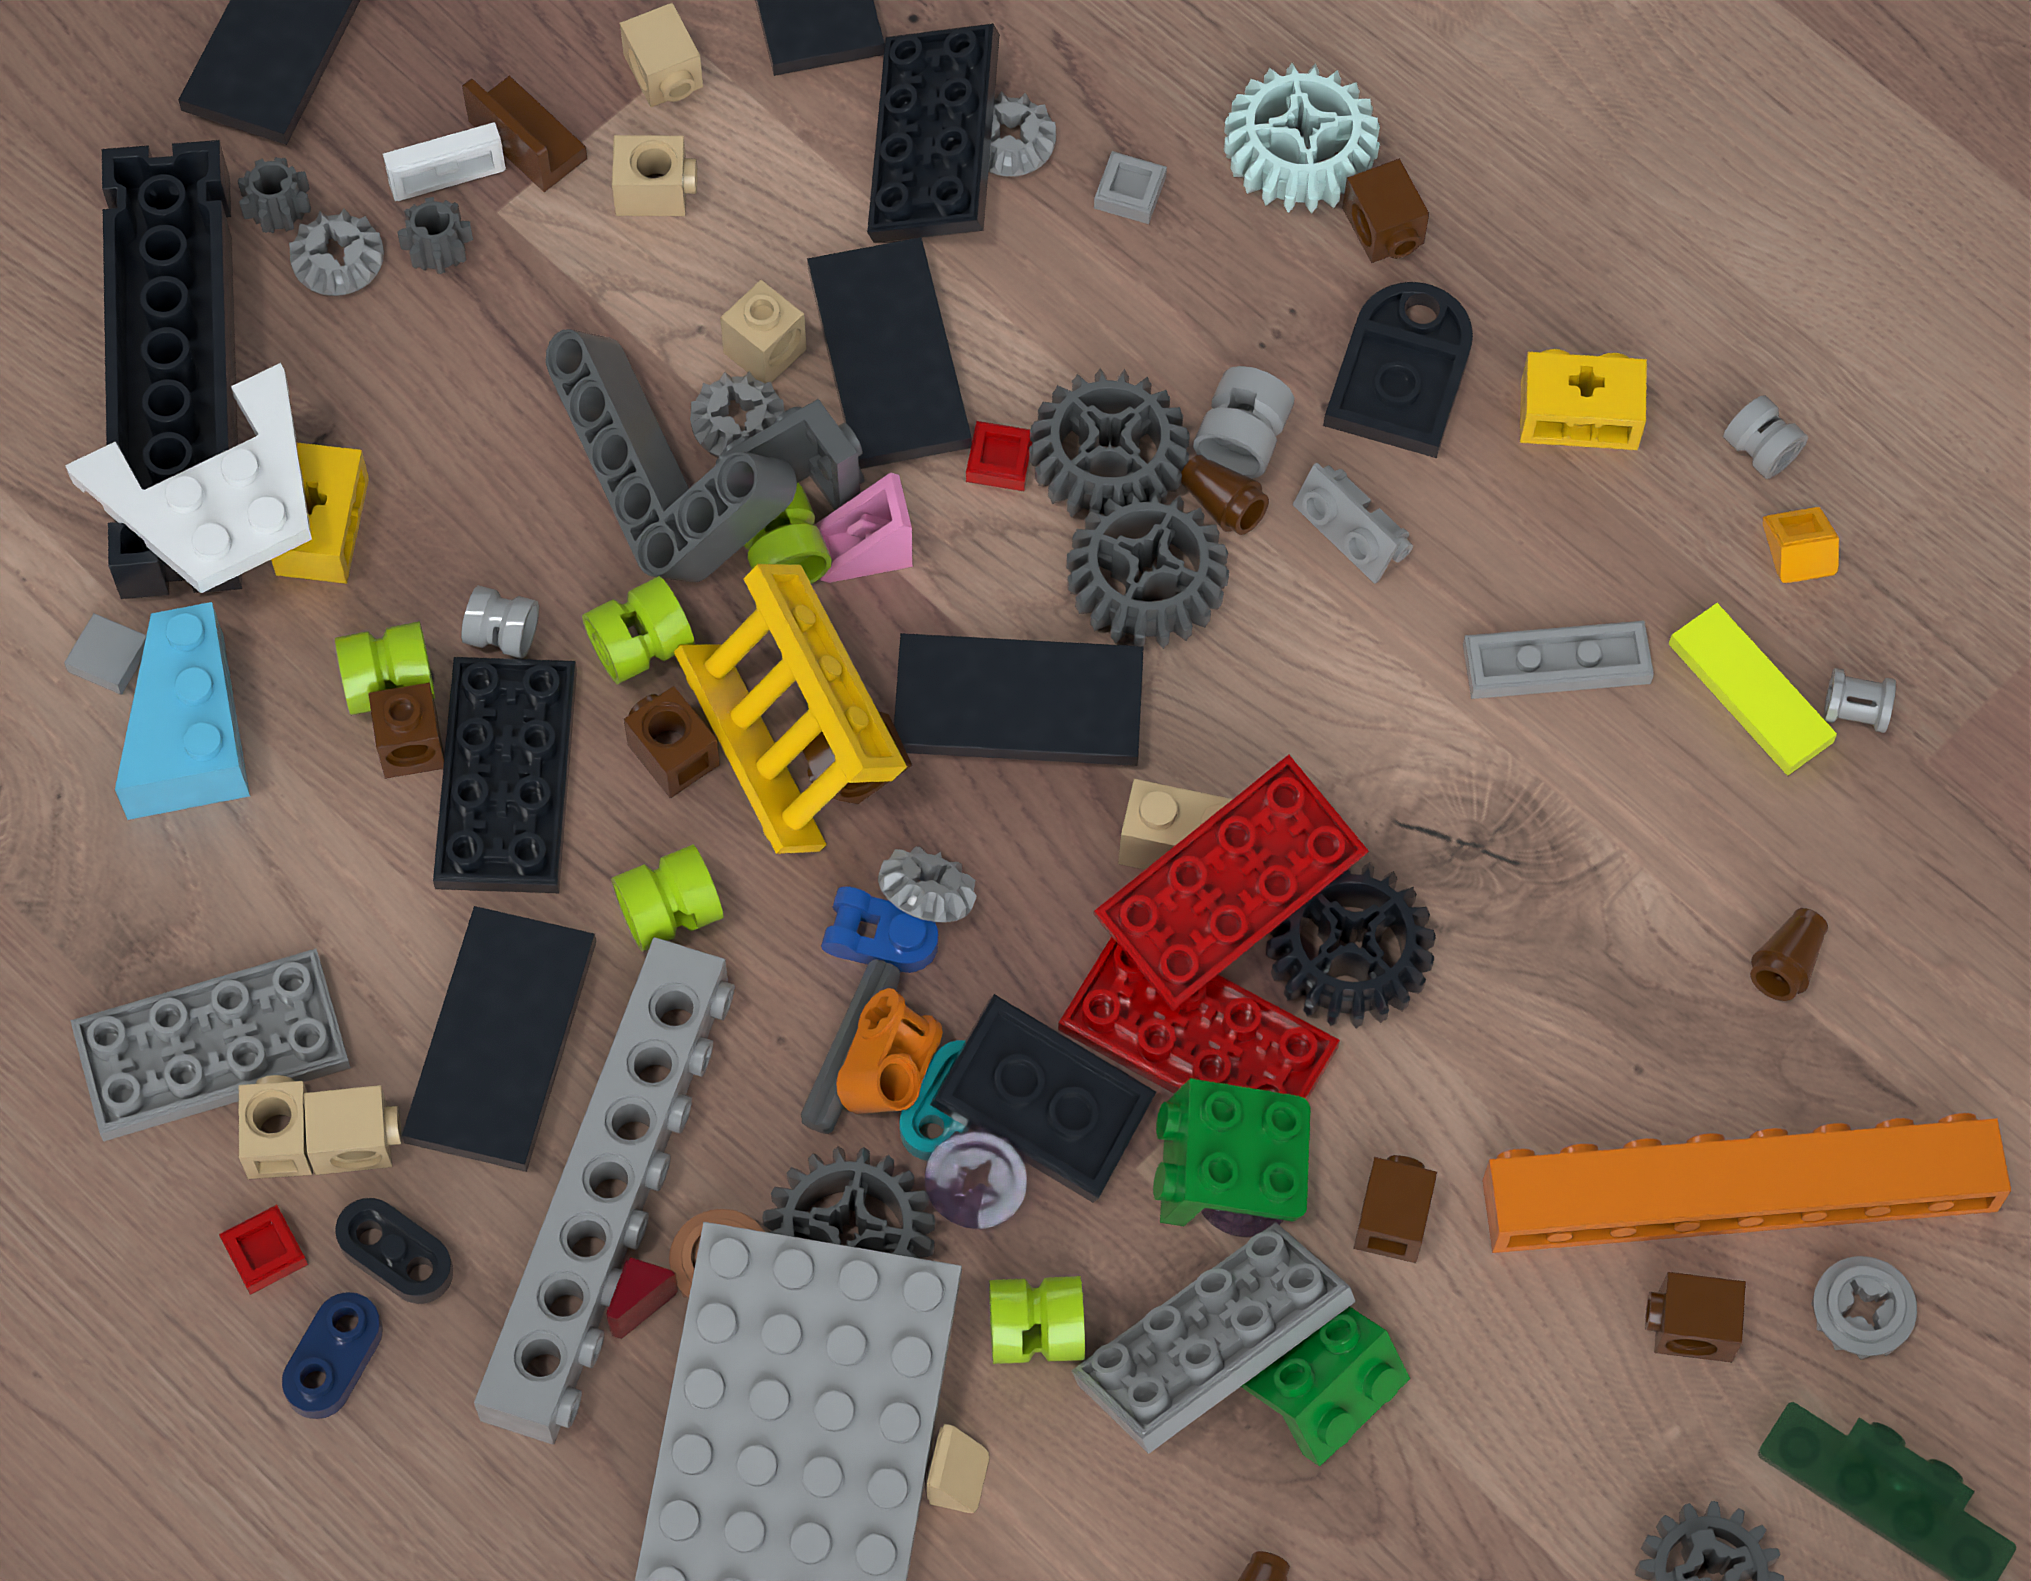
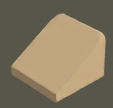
M944 1424L943 1428L940 1427L927 1480V1500H929L930 1505L974 1513L978 1509L989 1462V1452L961 1430L948 1424Z

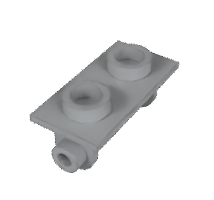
M1318 463L1314 464L1292 505L1374 584L1378 583L1391 559L1395 562H1400L1411 552L1413 544L1407 540L1409 532L1405 528H1400L1380 508L1369 513L1366 508L1371 499L1347 477V473L1343 469L1335 471L1330 465L1322 468Z

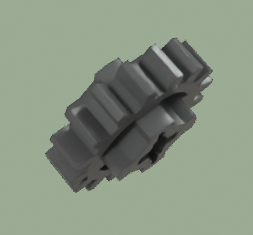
M1715 1501L1710 1502L1704 1516L1698 1517L1696 1510L1690 1503L1683 1505L1679 1512V1525L1672 1518L1664 1515L1656 1526L1661 1538L1647 1535L1641 1547V1550L1653 1559L1639 1561L1635 1569L1636 1576L1651 1581H1712L1709 1577L1699 1579L1698 1576H1695L1701 1565L1705 1566L1709 1574L1720 1573L1724 1575L1720 1581H1746L1748 1579H1752V1581H1784L1783 1575L1768 1571V1568L1779 1558V1549L1767 1548L1762 1550L1759 1545L1767 1529L1763 1525L1757 1526L1749 1532L1744 1529L1742 1523L1745 1511L1740 1508L1732 1514L1729 1520L1721 1518L1719 1504ZM1716 1537L1726 1540L1735 1546L1736 1549L1720 1542ZM1681 1542L1683 1546L1681 1555L1684 1564L1676 1566L1673 1571L1666 1573L1668 1555Z

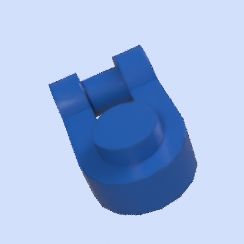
M854 887L838 888L832 906L833 910L837 913L834 925L827 927L821 944L822 950L832 956L867 965L874 959L882 960L896 966L900 972L905 973L922 970L934 960L938 952V928L935 922L913 917L896 907L889 900L872 897L861 889ZM860 921L878 925L874 939L860 936L857 933Z

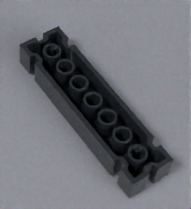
M220 140L172 143L173 156L153 158L149 145L101 149L102 190L109 208L102 209L106 446L116 442L143 490L238 445L237 401L231 386L236 384L232 236L226 219L231 217L230 176ZM115 519V522L108 523V567L121 599L170 595L169 582L185 581L182 576L146 547L145 541L124 523L120 524ZM242 574L205 592L242 589ZM192 586L194 593H200L196 588Z

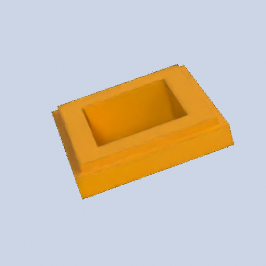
M1820 507L1771 514L1763 517L1766 538L1776 572L1782 583L1833 576L1838 572L1839 537Z

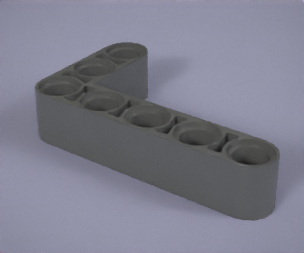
M566 329L556 333L549 342L546 350V366L632 553L645 574L651 577L660 576L664 579L700 582L712 574L793 501L796 493L797 478L792 466L779 458L747 452H732L689 489L627 356L618 341L610 337Z

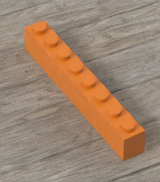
M1971 1113L1952 1114L1941 1118L1938 1123L1914 1125L1913 1120L1908 1118H1895L1877 1124L1875 1128L1851 1130L1848 1124L1833 1123L1814 1129L1812 1133L1788 1135L1785 1129L1771 1128L1757 1131L1746 1139L1725 1140V1137L1721 1134L1708 1133L1694 1136L1684 1144L1662 1145L1658 1139L1647 1138L1631 1141L1625 1144L1622 1149L1598 1150V1146L1594 1144H1576L1563 1148L1560 1154L1535 1155V1152L1530 1149H1513L1500 1153L1497 1159H1489L1482 1180L1492 1253L1998 1212L2011 1192L1998 1118L1977 1120L1976 1115Z

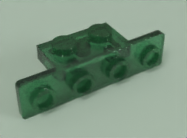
M1790 1402L1787 1404L1758 1450V1457L1947 1580L1998 1581L2014 1555L2016 1545L1964 1511L1975 1491L1963 1484L1962 1476L1954 1468L1940 1460L1929 1459L1927 1461L1905 1447L1906 1442L1900 1434L1884 1424L1878 1422L1869 1424L1863 1419L1858 1418L1849 1434L1845 1435L1797 1403Z

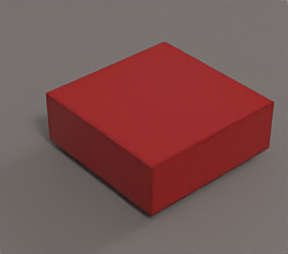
M976 421L966 469V482L1024 491L1030 465L1029 447L1033 444L1030 441V429Z
M277 1204L219 1234L250 1295L308 1265Z

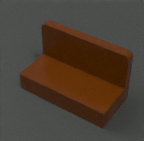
M510 75L488 92L472 78L462 85L468 121L475 128L495 122L501 138L503 154L543 192H546L587 160L586 146Z

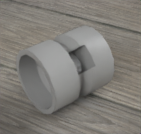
M1237 366L1226 370L1212 398L1211 407L1213 409L1205 414L1194 439L1193 448L1197 455H1203L1208 460L1215 461L1251 479L1260 477L1265 473L1276 447V436L1283 431L1294 406L1295 397L1290 388L1280 379L1257 368Z

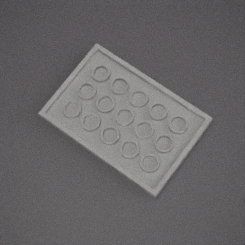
M703 1222L635 1581H907L962 1266Z

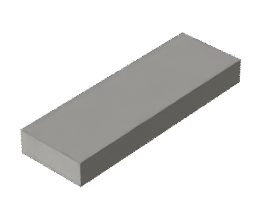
M1645 621L1465 635L1463 641L1471 699L1651 684L1654 676Z

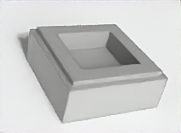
M1112 151L1094 198V209L1149 224L1166 179L1167 167Z
M93 613L65 660V667L73 675L122 695L142 660L146 635Z

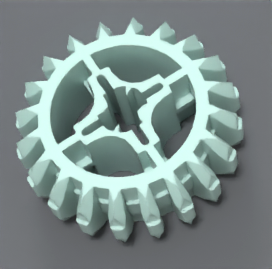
M1291 63L1286 69V76H1280L1269 68L1267 74L1264 75V83L1250 79L1249 84L1245 88V95L1237 94L1232 102L1231 113L1226 118L1224 133L1227 134L1224 143L1226 158L1231 159L1230 169L1233 172V177H1244L1243 185L1246 188L1247 194L1262 189V199L1265 206L1279 198L1284 200V207L1288 213L1295 206V202L1305 203L1311 214L1317 208L1318 200L1325 201L1332 208L1336 206L1340 201V194L1345 193L1347 177L1371 169L1374 159H1377L1380 143L1377 140L1380 127L1378 118L1372 116L1373 107L1371 100L1359 99L1360 91L1357 82L1342 87L1340 86L1341 77L1338 70L1328 78L1319 76L1320 73L1316 63L1308 71V74L1298 73L1294 64ZM1330 158V159H1328V160H1326V161H1323V162L1318 163L1319 161H1321V160H1323V159Z

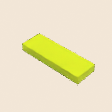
M1718 603L1671 635L1669 646L1787 776L1834 743L1837 733Z

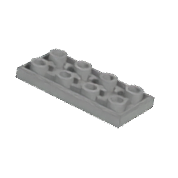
M317 949L70 1020L99 1133L103 1141L239 1102V1085L256 1084L259 1078L265 1076L281 1075L290 1077L294 1081L306 1082L351 1068Z
M1274 1223L1263 1232L1253 1236L1247 1244L1218 1265L1202 1273L1197 1280L1164 1304L1151 1310L1142 1320L1109 1344L1097 1349L1091 1357L1071 1371L1078 1386L1149 1454L1356 1301L1348 1284L1280 1225Z

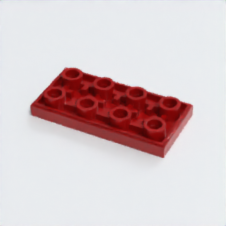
M1288 754L1094 910L1093 914L1170 1009L1174 1011L1363 858L1369 850Z
M1112 936L1058 1022V1031L1174 1094L1192 1078L1296 1095L1308 1100L1340 1043L1338 1038L1220 975L1214 977L1172 1011Z

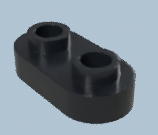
M363 1198L356 1200L346 1206L340 1213L335 1226L336 1239L343 1255L358 1268L410 1303H429L438 1299L447 1291L453 1279V1264L447 1248L436 1237L380 1199ZM368 1229H378L382 1232V1236L375 1244L365 1245L360 1242L362 1233ZM418 1265H428L433 1269L431 1275L423 1281L411 1279V1271Z

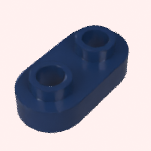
M345 1292L334 1295L326 1300L317 1311L286 1365L282 1375L283 1392L292 1409L301 1416L310 1419H322L338 1412L348 1400L382 1338V1321L375 1305L367 1297L358 1293ZM353 1315L358 1318V1323L353 1330L341 1332L336 1329V1323L341 1317ZM320 1371L326 1374V1379L320 1387L309 1389L303 1386L304 1379L309 1373Z

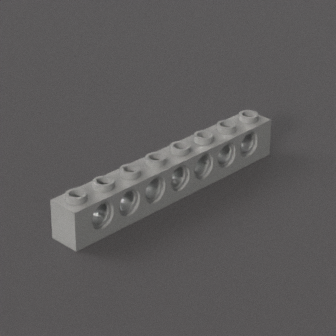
M655 937L653 938L476 1395L474 1405L481 1422L552 1445L555 1443L561 1426L566 1428L572 1426L582 1397V1391L575 1389L583 1366L593 1368L598 1359L604 1340V1330L598 1329L606 1306L609 1307L622 1273L620 1268L628 1247L637 1250L644 1237L649 1213L642 1210L650 1189L660 1191L665 1181L671 1156L664 1152L672 1131L681 1134L687 1123L692 1105V1097L686 1096L693 1075L702 1077L708 1067L713 1050V1040L707 1038L714 1019H725L733 999L735 985L728 983L726 960L724 958ZM674 1009H682L692 1015L687 1022L679 1026H669L660 1021L665 1013ZM652 1065H661L670 1070L669 1075L664 1080L656 1083H648L638 1077L645 1068ZM629 1122H641L649 1127L646 1134L636 1140H625L616 1135L618 1130ZM608 1179H618L627 1184L624 1192L614 1198H602L594 1193L596 1187ZM585 1237H597L605 1242L603 1249L591 1257H580L572 1252L574 1245ZM573 1295L583 1301L580 1309L570 1316L560 1317L549 1311L552 1303L561 1296ZM549 1354L560 1360L558 1368L548 1376L536 1377L526 1371L531 1360L539 1355Z

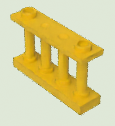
M757 564L743 578L756 603L757 609L723 644L679 645L674 654L775 853L820 852L827 844L813 817L848 782L893 781L907 766L802 566ZM770 631L782 653L783 659L748 692L735 666ZM796 681L808 703L809 709L774 743L761 715ZM823 732L835 755V761L803 793H800L787 766Z

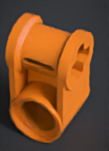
M887 988L874 995L865 1005L860 1015L857 1032L845 1062L838 1072L836 1086L842 1105L848 1111L855 1114L900 1111L914 1105L919 1096L921 1084L931 1058L941 1042L943 1034L941 1023L933 1016H920L906 1006L905 998L895 989Z

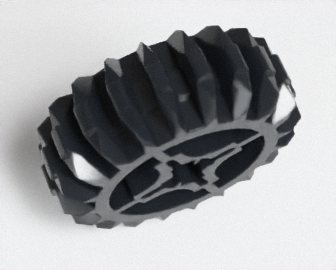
M1371 862L1364 865L1361 875L1351 874L1350 867L1272 930L1269 934L1273 938L1266 943V955L1268 958L1277 960L1272 965L1271 970L1274 981L1289 980L1284 990L1287 1001L1297 999L1303 995L1306 996L1303 1008L1306 1016L1308 1017L1316 1013L1319 1007L1328 1009L1327 1022L1330 1026L1338 1022L1340 1013H1349L1350 1021L1357 1029L1363 1024L1366 1011H1369L1379 1023H1382L1388 1017V1004L1403 1011L1409 1005L1410 996L1408 992L1416 994L1422 992L1426 982V978L1422 973L1431 971L1435 957L1428 949L1434 946L1436 935L1433 929L1424 927L1428 924L1430 917L1427 907H1412L1417 895L1414 891V886L1396 892L1397 876L1394 871L1385 875L1382 881L1374 879V867ZM1344 907L1360 908L1363 911L1353 912L1346 910ZM1310 920L1318 927L1317 936L1323 942L1319 946L1318 956L1312 961L1307 957L1300 940V933ZM1389 927L1398 940L1401 957L1392 968L1384 962V952L1378 945L1382 940L1383 932ZM1340 940H1342L1347 945L1339 946ZM1356 941L1359 943L1362 941L1361 948L1355 944ZM1350 976L1359 982L1343 981L1336 979V977Z

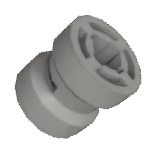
M1766 395L1754 399L1745 406L1730 422L1723 436L1737 451H1746L1752 457L1753 467L1765 479H1770L1784 470L1799 455L1808 440V436L1795 423L1786 424L1779 417V408Z
M478 585L473 590L465 610L461 632L462 643L480 648L492 644L499 646L503 654L523 659L531 647L539 617L538 601L517 596L512 600L501 597L497 590Z

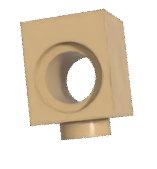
M673 3L620 23L623 55L650 107L666 101L675 102L682 100L693 91L703 87L700 54Z
M614 135L612 190L616 216H685L686 194L697 193V161L693 158H686L684 136ZM651 174H663V175H664V176H662V177H660V178H648V177H647V176H649V175H651Z
M762 280L755 284L720 317L724 354L746 372L750 371L756 380L763 383L770 381L772 383L807 350L804 313Z
M271 1075L259 1078L256 1084L239 1085V1159L248 1179L312 1175V1165L307 1155L304 1093L308 1092L303 1081H294V1079L287 1076ZM286 1115L291 1118L289 1124L280 1132L265 1133L260 1131L263 1123L272 1116Z
M381 1085L304 1093L307 1155L315 1175L392 1167L391 1145L402 1144L401 1119L398 1106L388 1107Z

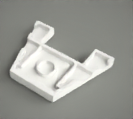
M281 363L231 386L234 398L256 437L148 489H141L116 442L65 465L69 477L76 487L83 493L87 491L118 523L127 525L145 541L146 547L200 593L312 540L296 444L295 426L289 399L288 381Z

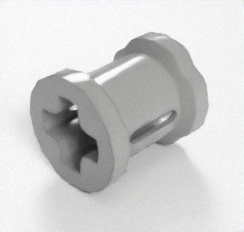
M1834 668L1826 694L1823 719L1829 723H1834L1837 718L1872 724L1876 732L1885 733L1893 709L1896 680L1885 678L1880 683L1845 676L1844 669ZM1852 696L1872 700V704L1847 701V697Z

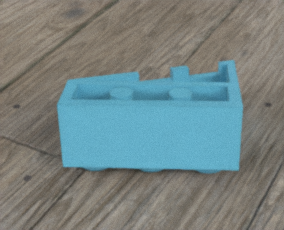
M212 602L151 613L115 786V792L127 820L250 796L224 636Z

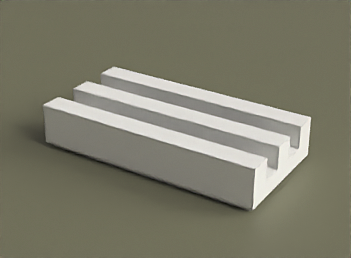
M495 122L383 154L389 185L395 201L405 200L506 170L501 138Z

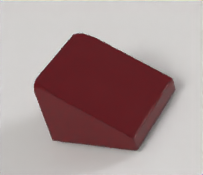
M630 1257L629 1261L626 1260L606 1313L613 1337L622 1339L675 1296L678 1292L674 1271Z

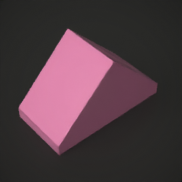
M889 473L815 524L821 531L832 558L831 567L820 578L821 581L831 583L913 567L912 526L898 474Z

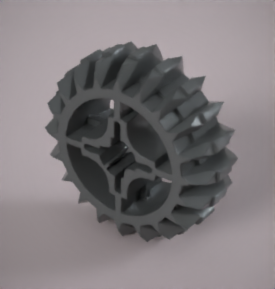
M1100 368L1095 374V382L1087 383L1077 374L1072 380V391L1057 385L1052 393V403L1042 402L1038 409V421H1034L1030 428V441L1033 444L1029 447V461L1032 463V466L1036 467L1035 479L1038 486H1048V497L1051 499L1052 504L1068 499L1067 512H1069L1071 517L1083 508L1101 515L1108 498L1124 507L1126 506V497L1131 491L1135 493L1140 502H1149V497L1156 489L1161 495V504H1165L1167 502V491L1177 492L1181 485V472L1189 462V453L1186 448L1189 447L1190 440L1187 428L1182 427L1183 414L1180 407L1169 408L1170 396H1168L1167 390L1151 395L1152 384L1149 382L1148 377L1144 378L1137 385L1130 384L1129 375L1125 369L1120 373L1117 381L1107 380V376ZM1071 431L1079 436L1078 444L1080 445L1078 455L1073 460L1068 458L1062 448L1064 439ZM1146 434L1150 436L1157 449L1156 454L1148 464L1140 457L1141 450L1138 448L1140 447V439Z
M1156 489L1149 497V502H1140L1135 493L1131 491L1126 497V506L1121 507L1108 498L1104 504L1103 515L1092 511L1089 512V515L1085 518V529H1076L1072 537V548L1074 549L1070 550V553L1067 554L1066 568L1071 573L1067 579L1068 590L1070 594L1077 595L1075 607L1079 614L1092 613L1090 625L1093 627L1094 632L1111 625V639H1113L1115 644L1127 633L1134 635V644L1136 646H1144L1146 637L1155 636L1158 644L1164 649L1169 644L1170 632L1176 633L1183 640L1187 641L1192 635V623L1204 628L1206 627L1211 618L1210 609L1218 610L1223 603L1224 592L1222 589L1228 585L1229 570L1227 566H1224L1227 563L1228 551L1224 544H1218L1220 532L1217 529V525L1203 526L1205 515L1202 513L1201 507L1185 514L1183 512L1184 501L1180 495L1170 505L1161 504V495ZM1170 544L1179 548L1189 558L1195 571L1185 568V561L1172 555L1169 551ZM1157 557V566L1155 568L1152 564ZM1152 566L1151 572L1144 571L1143 573L1144 567L1151 568ZM1099 567L1111 571V578L1123 583L1126 587L1125 595L1120 594L1107 583ZM1140 571L1143 575L1138 582V573Z
M839 1146L833 1150V1163L829 1165H824L822 1159L817 1154L812 1153L808 1158L809 1175L791 1167L787 1172V1181L792 1189L774 1187L771 1192V1199L777 1208L765 1210L762 1216L763 1225L771 1230L768 1233L841 1245L839 1232L843 1234V1226L850 1225L852 1212L855 1211L858 1234L854 1232L855 1240L847 1241L846 1246L914 1258L932 1256L935 1250L934 1240L926 1236L935 1230V1216L922 1212L929 1205L927 1192L924 1190L911 1191L915 1184V1177L910 1170L892 1177L894 1159L889 1155L881 1159L876 1167L871 1166L870 1151L865 1147L861 1148L857 1153L856 1162L846 1161L844 1149ZM844 1192L842 1199L836 1205L829 1208L813 1207L810 1213L807 1212L809 1208L824 1197ZM866 1195H871L885 1203L897 1217L902 1229L888 1227L887 1220L872 1216L866 1210Z

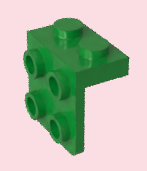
M1190 1078L1167 1102L1162 1103L1157 1116V1138L1164 1140L1163 1162L1156 1169L1153 1183L1154 1198L1161 1201L1160 1223L1184 1227L1204 1208L1286 1221H1296L1301 1218L1307 1211L1311 1113L1308 1101L1296 1095Z
M1349 1306L1240 1387L1281 1414L1302 1454L1320 1467L1340 1447L1344 1446L1351 1439L1352 1435L1385 1403L1389 1402L1397 1394L1398 1390L1410 1380V1377L1387 1330Z

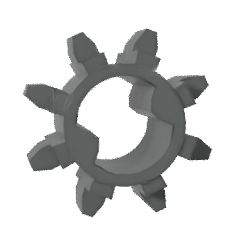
M275 157L274 161L264 162L263 159L255 161V168L251 172L246 171L245 176L238 179L241 196L243 197L239 201L244 219L253 218L256 225L260 223L262 231L265 233H274L275 229L284 228L286 232L293 230L295 221L297 219L302 220L304 214L311 211L308 194H306L310 189L305 171L296 172L293 166L288 167L286 158Z
M434 197L425 198V203L419 206L414 204L410 209L404 211L406 228L397 231L401 249L410 250L413 268L417 269L420 267L424 271L427 268L436 269L437 274L445 273V268L451 265L457 267L460 262L464 263L466 261L464 243L472 241L473 235L470 222L460 221L459 205L456 202L451 204L445 200L441 203L434 201Z

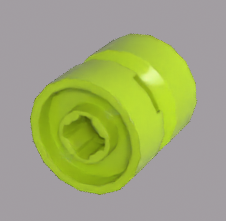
M797 483L796 493L789 506L749 540L744 547L749 550L747 559L751 570L757 564L801 565L810 583L813 584L829 570L832 558L821 531L817 526L813 525L815 515L805 490L799 483Z
M660 576L630 590L627 594V603L621 604L612 599L582 615L583 624L590 642L605 670L617 685L648 670L650 658L655 656L664 662L675 656L674 651L679 645H695L694 636L685 613L670 587ZM635 626L639 636L632 638L628 628Z
M420 621L387 627L383 637L376 639L369 631L335 638L343 688L351 716L371 712L368 696L370 692L430 682L433 698L436 699Z
M694 844L661 857L659 867L656 870H652L643 864L611 878L625 921L641 952L650 948L654 937L665 941L674 939L676 929L681 925L689 931H693L724 918L714 883Z
M1081 1276L1044 1278L1039 1288H1032L1026 1279L989 1280L993 1364L1030 1362L1035 1352H1042L1047 1361L1085 1360L1084 1307Z

